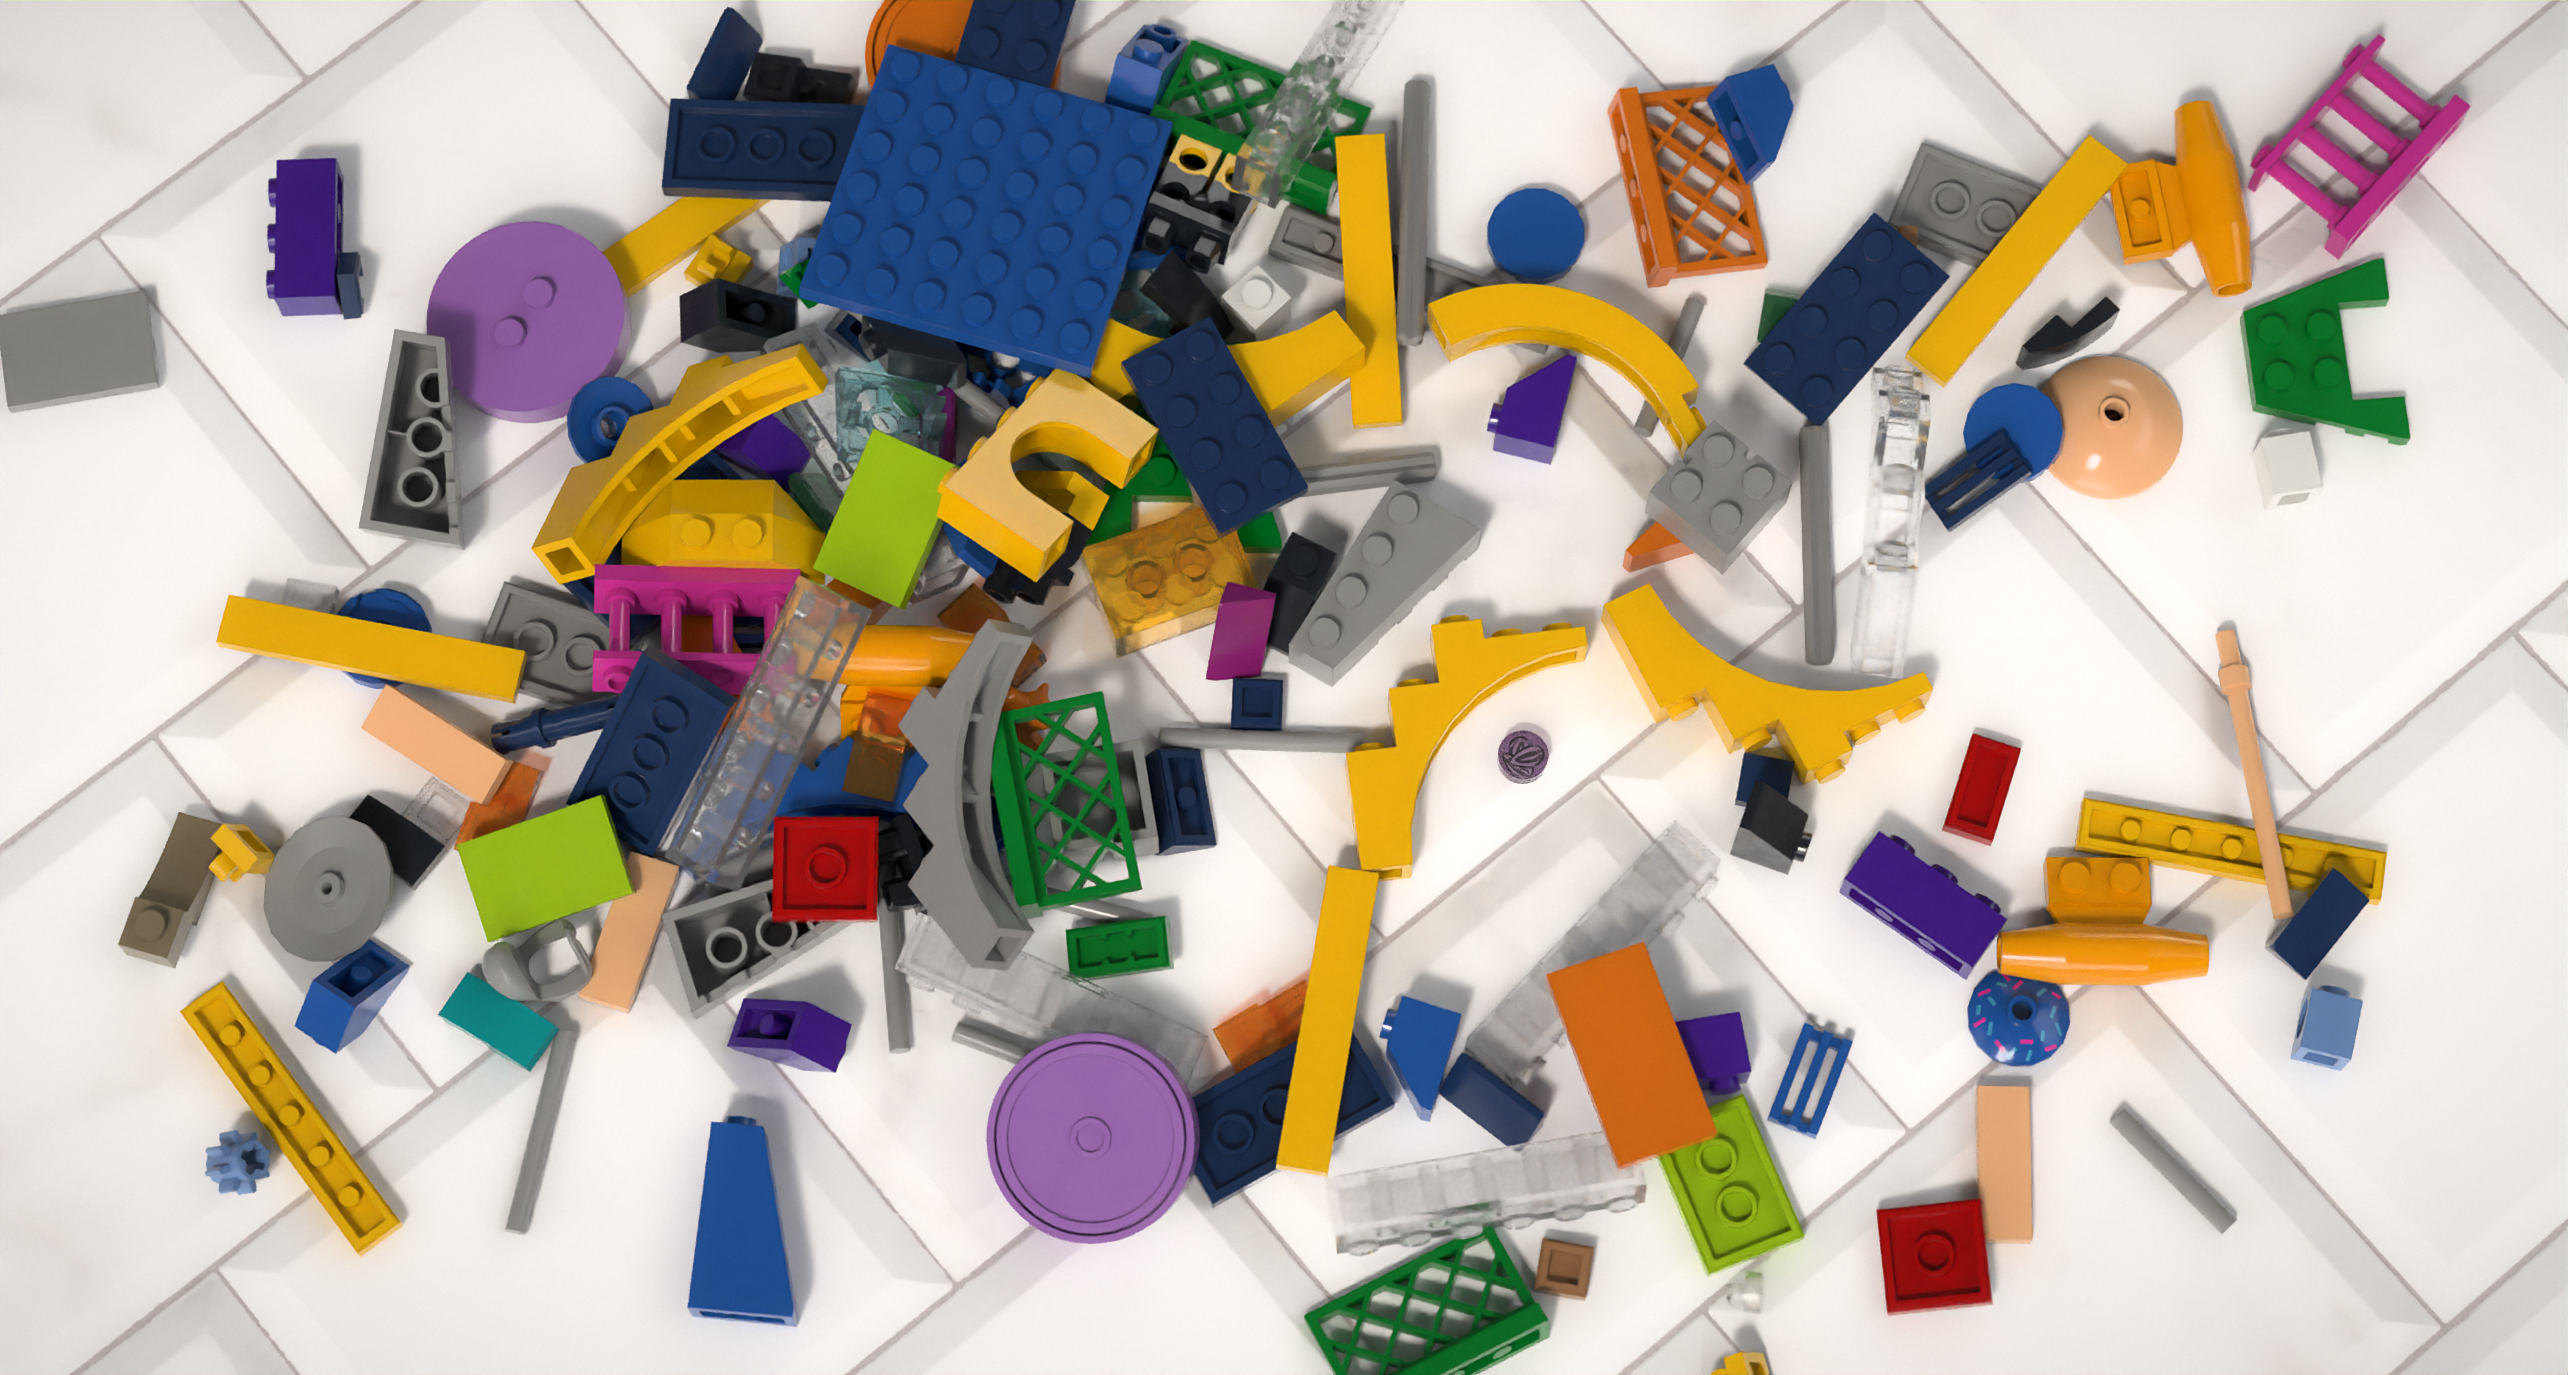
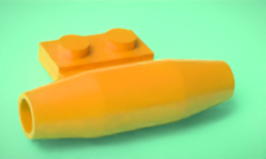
M2204 100L2189 102L2181 105L2174 111L2176 166L2158 162L2155 159L2129 163L2126 171L2109 190L2123 263L2128 265L2173 257V254L2192 242L2213 295L2216 297L2236 296L2251 289L2252 268L2250 225L2235 156L2213 103Z
M848 624L788 633L786 654L802 655L801 677L847 685L841 693L840 700L841 742L849 736L859 746L913 747L912 743L898 727V724L910 708L913 699L924 686L938 688L937 686L945 684L950 672L957 666L973 642L976 634L937 626Z
M2046 857L2043 864L2046 912H2049L2056 924L1999 932L1997 937L1996 961L1999 974L2060 985L2145 986L2203 977L2207 975L2209 968V943L2207 935L2143 924L2152 905L2148 858Z

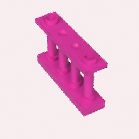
M2380 34L2367 47L2361 43L2357 44L2343 61L2341 66L2346 70L2275 147L2267 143L2250 163V167L2255 170L2247 185L2251 191L2255 193L2271 176L2329 222L2326 227L2332 232L2324 249L2338 260L2460 127L2471 107L2456 94L2444 108L2437 103L2432 106L2378 64L2376 59L2386 41ZM2363 76L2419 120L2418 127L2423 131L2414 141L2408 137L2402 140L2346 96L2345 93ZM2332 109L2388 153L2390 156L2387 160L2392 165L2383 175L2377 170L2371 173L2314 127ZM2300 143L2359 188L2357 194L2362 198L2352 209L2346 204L2342 207L2284 162Z
M595 564L594 613L609 614V651L593 650L592 691L622 693L643 652L630 651V614L661 615V651L725 692L742 695L799 696L802 655L785 654L784 617L795 618L799 613L800 569ZM682 615L713 616L712 653L681 652ZM733 616L764 617V654L733 653Z

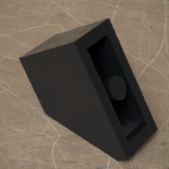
M716 278L679 296L681 343L717 353L781 350L796 345L795 306L792 299L720 278Z
M862 315V333L858 336L860 345L866 356L871 361L877 359L888 375L953 389H959L966 384L967 359L953 340Z
M1294 532L1290 534L1263 588L1265 591L1277 594L1267 647L1288 657L1291 640L1337 569L1336 552Z
M1755 780L1730 855L1788 875L1793 860L1803 863L1813 834L1804 831L1809 814L1766 783Z

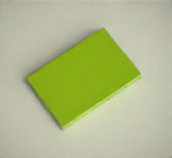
M873 428L813 569L891 605L906 609L944 522L936 516L941 499V494L938 493L939 484L952 467L958 469L961 467Z
M604 795L596 796L456 845L488 943L496 942L636 893Z
M1744 1094L1708 1107L1718 1132L1716 1138L1656 1158L1707 1278L1799 1242L1805 1237Z

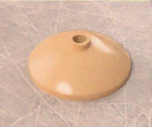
M2095 356L2078 360L2064 367L2043 388L2042 393L2052 400L2062 415L2065 430L2061 455L2054 464L2052 463L2048 470L2068 488L2080 494L2098 499L2128 498L2153 487L2172 467L2181 447L2183 437L2182 417L2174 395L2168 386L2151 370L2128 359L2113 356ZM2110 409L2116 410L2121 415V420H2109L2105 415V411Z

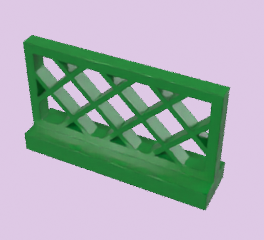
M1191 39L1159 105H1154L1149 116L1173 122L1172 134L1165 154L1172 155L1181 134H1184L1222 150L1218 171L1228 153L1269 169L1263 192L1326 216L1338 185L1335 137L1362 135L1371 117L1372 108ZM1198 58L1215 65L1220 75L1197 82L1191 67L1195 59ZM1250 78L1261 83L1264 93L1242 99L1234 83ZM1186 80L1188 85L1182 86L1184 81ZM1225 86L1233 102L1210 109L1202 93ZM1194 96L1201 112L1187 117L1170 109L1175 101ZM1296 96L1304 99L1310 110L1287 117L1279 100ZM1270 103L1278 120L1255 127L1247 110ZM1239 113L1246 128L1244 131L1231 134L1220 130L1215 120ZM1341 113L1356 119L1351 129L1332 134L1324 117ZM1316 121L1323 137L1300 144L1293 127ZM1284 131L1291 145V148L1275 151L1265 147L1261 137ZM1329 148L1335 164L1331 172L1311 165L1306 155ZM1186 154L1183 161L1203 169L1207 166L1203 158L1198 155ZM1236 172L1229 175L1231 180L1247 186L1252 185L1251 180L1242 173Z
M1099 691L1001 712L993 746L991 776L1015 901L1027 919L1043 916L1042 911L1143 890L1103 692ZM1095 707L1098 724L1086 741L1064 727L1074 711ZM1060 715L1056 722L1049 718L1051 716ZM1038 720L1051 728V730L1035 752L1019 742L1015 724ZM1058 734L1081 747L1066 770L1043 757ZM1100 736L1104 752L1094 746ZM1021 752L1031 758L1025 767L1023 766ZM1088 753L1104 761L1107 765L1108 772L1096 789L1073 776ZM1038 763L1061 777L1045 800L1029 791L1026 782ZM1068 782L1091 796L1076 819L1053 806ZM1109 785H1111L1113 800L1104 795ZM1030 801L1040 806L1034 817ZM1098 801L1116 811L1118 821L1106 838L1083 825ZM1048 812L1070 825L1055 849L1039 840L1036 833L1037 827ZM1078 831L1100 844V847L1085 868L1063 855V852ZM1119 834L1121 835L1123 849L1113 843ZM1040 850L1050 855L1044 865L1042 864ZM1110 850L1126 860L1129 878L1107 883L1093 874L1107 851ZM1057 861L1080 874L1070 891L1053 895L1048 894L1045 878ZM1087 880L1096 884L1095 886L1083 888Z
M1490 1221L1303 1315L1306 1325L1334 1375H1347L1353 1356L1381 1364L1378 1375H1386L1389 1367L1396 1368L1397 1370L1387 1375H1477L1550 1338L1548 1318L1539 1302L1535 1303ZM1486 1240L1494 1254L1489 1273L1462 1266L1465 1251ZM1456 1255L1454 1263L1445 1261ZM1499 1266H1501L1507 1278L1497 1275ZM1429 1268L1449 1272L1450 1275L1443 1296L1415 1289L1419 1274ZM1458 1275L1485 1283L1478 1307L1450 1299ZM1409 1279L1407 1287L1399 1285ZM1493 1285L1515 1291L1522 1306L1507 1314L1486 1309ZM1384 1291L1404 1296L1396 1320L1368 1313L1374 1296ZM1411 1299L1439 1306L1432 1330L1404 1323ZM1363 1303V1304H1362V1307H1361V1310H1357V1309H1354V1308H1353V1307H1355V1306H1357V1305ZM1447 1309L1474 1316L1469 1333L1460 1338L1439 1333ZM1337 1315L1357 1320L1349 1344L1327 1338L1320 1324ZM1482 1319L1491 1321L1480 1327ZM1364 1323L1392 1330L1385 1354L1357 1347ZM1400 1333L1428 1340L1422 1357L1413 1362L1392 1357ZM1435 1343L1444 1345L1433 1351ZM1335 1351L1346 1354L1343 1364H1341Z

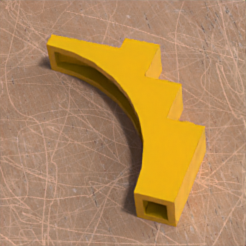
M1336 310L1301 329L1264 341L1227 345L1274 428L1365 367V346ZM1110 318L1091 378L1082 376V379L1132 411L1140 406L1141 403L1121 370V362L1165 339L1146 335Z
M802 343L734 363L727 354L688 366L670 405L629 417L610 457L570 469L531 547L532 551L559 585L595 575V564H605L615 545L634 520L672 480H675L689 466L720 443L756 421L789 405L822 394L829 381Z
M1649 583L1605 603L1602 611L1601 622L1656 724L1669 717L1672 722L1683 720L1699 709L1698 704L1702 703L1729 754L1742 748L1745 753L1756 751L1767 745L1773 739L1771 734H1775L1789 761H1794L1793 769L1802 785L1817 779L1819 784H1824L1842 775L1846 771L1845 765L1848 764L1853 751L1849 741L1852 740L1854 745H1859L1877 736L1882 731L1880 726L1897 719L1900 724L1915 719L1926 711L1924 705L1928 703L1933 691V687L1924 672L1888 685L1851 691L1807 690L1765 680L1729 664L1698 643L1670 615Z
M1453 615L1442 618L1439 624L1431 625L1429 641L1435 683L1427 684V680L1420 678L1408 679L1399 682L1396 688H1389L1387 705L1393 747L1385 748L1383 743L1373 742L1356 746L1354 752H1346L1345 772L1359 870L1379 873L1378 882L1411 878L1413 867L1412 824L1416 801L1430 765L1451 733L1479 705L1510 684L1545 669L1585 661L1588 647L1585 626L1572 628L1570 623H1553L1543 627L1540 632L1523 634L1520 629L1508 628L1494 632L1492 637L1484 638L1482 619L1469 620V617L1465 615Z

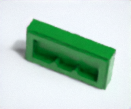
M1165 915L1065 930L1070 981L1074 983L1174 969L1170 921Z

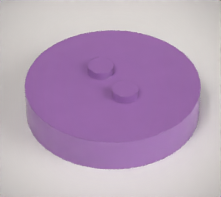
M524 221L509 223L488 230L470 240L451 257L433 286L428 303L426 325L427 335L444 337L450 343L453 387L465 401L483 413L497 419L517 423H540L567 416L573 397L585 384L601 377L616 376L629 347L632 320L630 305L623 284L608 259L592 242L575 231L560 225L547 222Z
M1089 1031L1070 1034L1049 1041L1031 1051L1011 1069L999 1086L993 1099L987 1122L986 1144L989 1164L994 1179L1007 1202L1024 1220L1038 1230L1064 1241L1100 1244L1118 1241L1146 1229L1162 1218L1176 1204L1194 1173L1199 1153L1200 1129L1192 1095L1181 1075L1166 1058L1147 1044L1134 1038L1112 1032Z

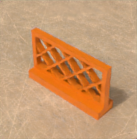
M1718 85L1639 93L1637 87L1619 88L1607 109L1648 288L1667 286L1671 279L1764 269L1768 264L1750 184L1745 183L1723 135L1718 132L1719 126L1717 122L1712 128L1689 112L1695 103L1706 102V98ZM1679 104H1687V105L1683 108V107L1680 106ZM1661 106L1677 118L1667 132H1664L1649 121L1646 108ZM1681 121L1705 137L1695 152L1671 137ZM1653 138L1659 142L1656 147ZM1710 141L1728 154L1730 163L1723 172L1699 156ZM1663 146L1687 161L1677 177L1659 166L1657 154ZM1692 165L1716 181L1705 197L1681 181ZM1731 170H1732L1733 179L1728 176V174L1731 172ZM1663 183L1669 186L1666 192ZM1720 185L1738 197L1740 209L1734 217L1710 201ZM1674 190L1698 206L1687 222L1669 210L1667 199ZM1702 210L1727 226L1716 242L1692 226ZM1741 216L1743 217L1744 224L1739 221ZM1674 228L1680 231L1677 236L1675 235ZM1731 230L1749 242L1750 256L1736 257L1721 246V243ZM1684 235L1709 251L1702 261L1682 263L1678 243ZM1713 255L1716 256L1717 258H1719V259L1710 260Z

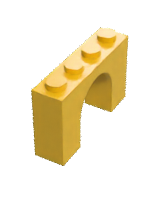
M1056 368L1047 378L1040 376L1033 382L1025 396V401L1018 409L1011 406L1006 410L997 424L996 432L989 439L982 436L974 444L968 454L967 462L960 469L952 467L946 473L938 487L941 499L936 516L1037 582L1065 552L1074 521L1029 492L1018 481L1011 465L1018 459L1033 453H1060L1078 460L1120 489H1123L1150 460L1159 429L1078 375Z

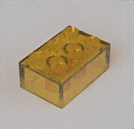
M1201 507L1084 548L1081 554L1083 572L1117 658L1215 624L1219 603L1227 581L1259 589L1237 532L1234 531L1219 539Z

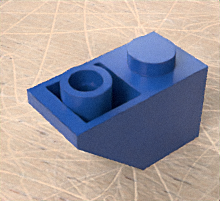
M1144 24L1117 54L1104 103L1150 115L1154 105H1159L1188 47L1189 40L1177 36L1176 31L1170 27L1159 24H1152L1150 26Z

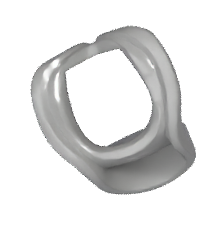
M561 919L540 929L518 948L508 942H498L485 952L482 960V971L487 982L503 996L521 1002H558L575 995L589 983L592 977V966L582 944L576 939V928L572 922L566 919ZM566 937L580 965L554 983L547 985L538 984L529 971L531 957L541 947Z

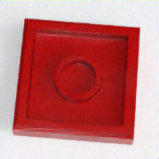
M774 817L773 922L878 923V817Z
M1981 1198L1876 1210L1888 1316L1994 1305Z

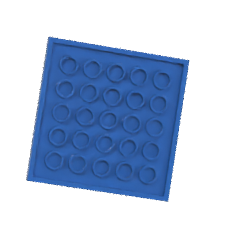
M888 44L800 284L799 298L1091 378L1148 206V201L1150 200L1172 134L1173 122Z

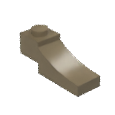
M178 812L159 861L140 896H135L118 945L126 955L176 968L191 925L197 926L215 874L208 867L223 852L211 839L222 824Z

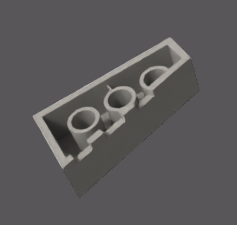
M394 329L358 528L368 534L465 550L451 345L444 337Z
M1393 480L1289 644V663L1333 687L1378 644L1379 640L1394 625H1399L1412 612V608L1431 590L1434 591L1448 578V574L1478 550L1481 529Z
M773 879L661 914L690 1009L696 1019L855 922H773Z

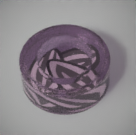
M1520 730L1510 733L1502 740L1498 749L1497 764L1500 772L1506 779L1517 784H1528L1538 780L1547 767L1549 758L1547 745L1539 735L1530 731Z

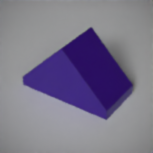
M773 414L756 421L712 449L722 459L762 480H775L788 494L792 491L815 453L812 447Z

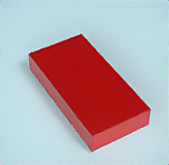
M1972 733L1942 831L1991 846L2021 748Z

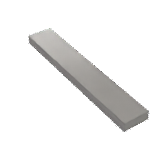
M1286 206L1268 247V255L1344 282L1341 226ZM1392 244L1395 301H1397L1399 246ZM1426 257L1425 312L1428 311L1429 303L1448 295L1501 283ZM1534 343L1515 344L1542 355L1546 354L1549 346Z

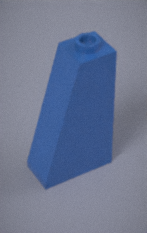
M726 1116L725 1123L711 1121L687 1308L692 1317L797 1327L798 1313L770 1146L764 1126H756L757 1121L755 1119L745 1116Z

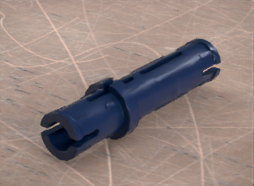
M621 693L551 711L542 707L534 709L530 716L503 723H494L491 727V733H502V736L491 738L493 747L502 755L533 746L546 749L554 747L558 740L602 730Z

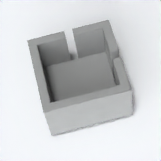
M1713 420L1685 451L1683 462L1678 459L1650 490L1645 513L1723 575L1787 503L1793 482L1758 454L1751 461L1747 459L1749 447L1717 421Z
M1142 739L1114 743L1136 857L1159 853L1158 833ZM1103 745L1095 746L1104 752ZM1080 749L1049 753L1043 757L1066 770ZM1088 753L1073 776L1096 789L1108 772L1107 765L1104 761ZM1041 765L1047 798L1061 777ZM1068 782L1053 806L1076 819L1091 796ZM1109 785L1104 795L1113 800L1111 785ZM1098 801L1083 825L1106 838L1118 821L1116 811ZM1049 813L1055 849L1070 825ZM1078 831L1063 852V855L1080 866L1087 865L1100 847V844ZM1119 834L1113 843L1123 849L1121 835ZM1112 852L1113 860L1122 859ZM1057 861L1058 869L1069 868Z

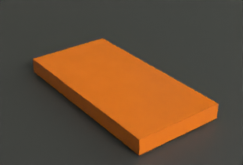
M1644 942L1546 974L1547 986L1618 1171L1717 1137V1129Z

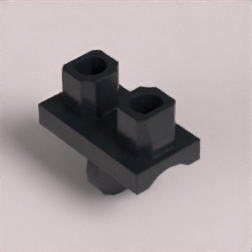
M909 813L894 817L889 827L879 832L878 866L897 861L902 877L886 881L881 886L888 911H905L914 908L916 916L928 913V911L910 889L908 883L919 869L923 858L931 851L934 845L925 833L920 835L918 840Z

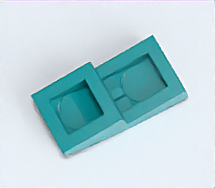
M469 972L466 973L438 1013L446 1023L479 1040L494 1053L531 1072L559 1031L553 1023L520 1002L503 996L490 984Z

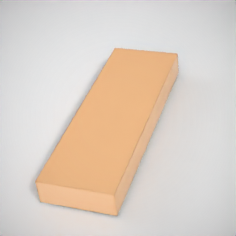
M388 684L383 688L361 729L481 805H489L513 764V761L398 688Z
M630 852L627 865L636 893L612 901L590 961L592 977L589 983L579 991L581 999L626 1013H630L663 922L661 914L666 913L681 873V869L677 865L635 852Z
M1977 1085L1975 1089L1977 1199L1981 1198L1986 1241L1987 1243L2030 1244L2033 1240L2029 1087Z

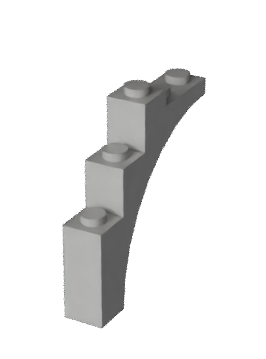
M987 619L983 627L976 633L973 642L957 666L950 672L943 687L924 686L911 702L910 708L898 724V727L929 765L926 771L918 778L914 789L903 803L904 808L934 845L921 861L919 869L908 883V886L972 968L1008 971L1035 931L1016 903L1001 867L992 823L990 795L992 755L1002 706L1014 674L1030 647L1034 636L1023 624Z

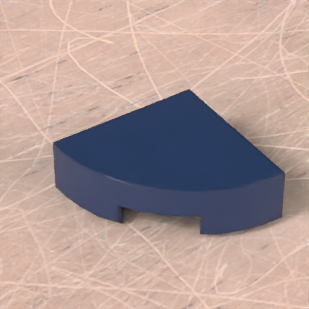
M358 252L340 254L337 281L344 319L361 318L364 313V298L361 295L359 277L363 276L361 255Z

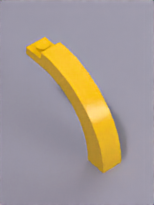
M1498 284L1461 291L1428 304L1426 321L1449 363L1475 351L1508 344H1545L1573 350L1608 366L1624 377L1640 392L1654 409L1682 460L1685 451L1707 428L1699 410L1696 407L1689 409V406L1696 402L1700 386L1682 360L1650 328L1628 313L1605 301L1581 292L1556 286Z

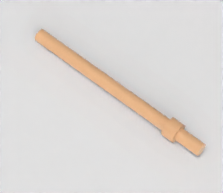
M2231 629L2222 630L2215 634L2222 669L2218 671L2221 692L2227 695L2273 918L2286 919L2293 916L2294 912L2248 690L2252 687L2249 670L2241 662L2235 631Z

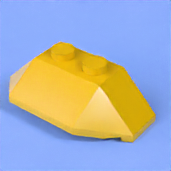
M672 480L635 519L622 536L621 565L800 569L801 584H825V574L813 569L824 543L825 533L775 480Z

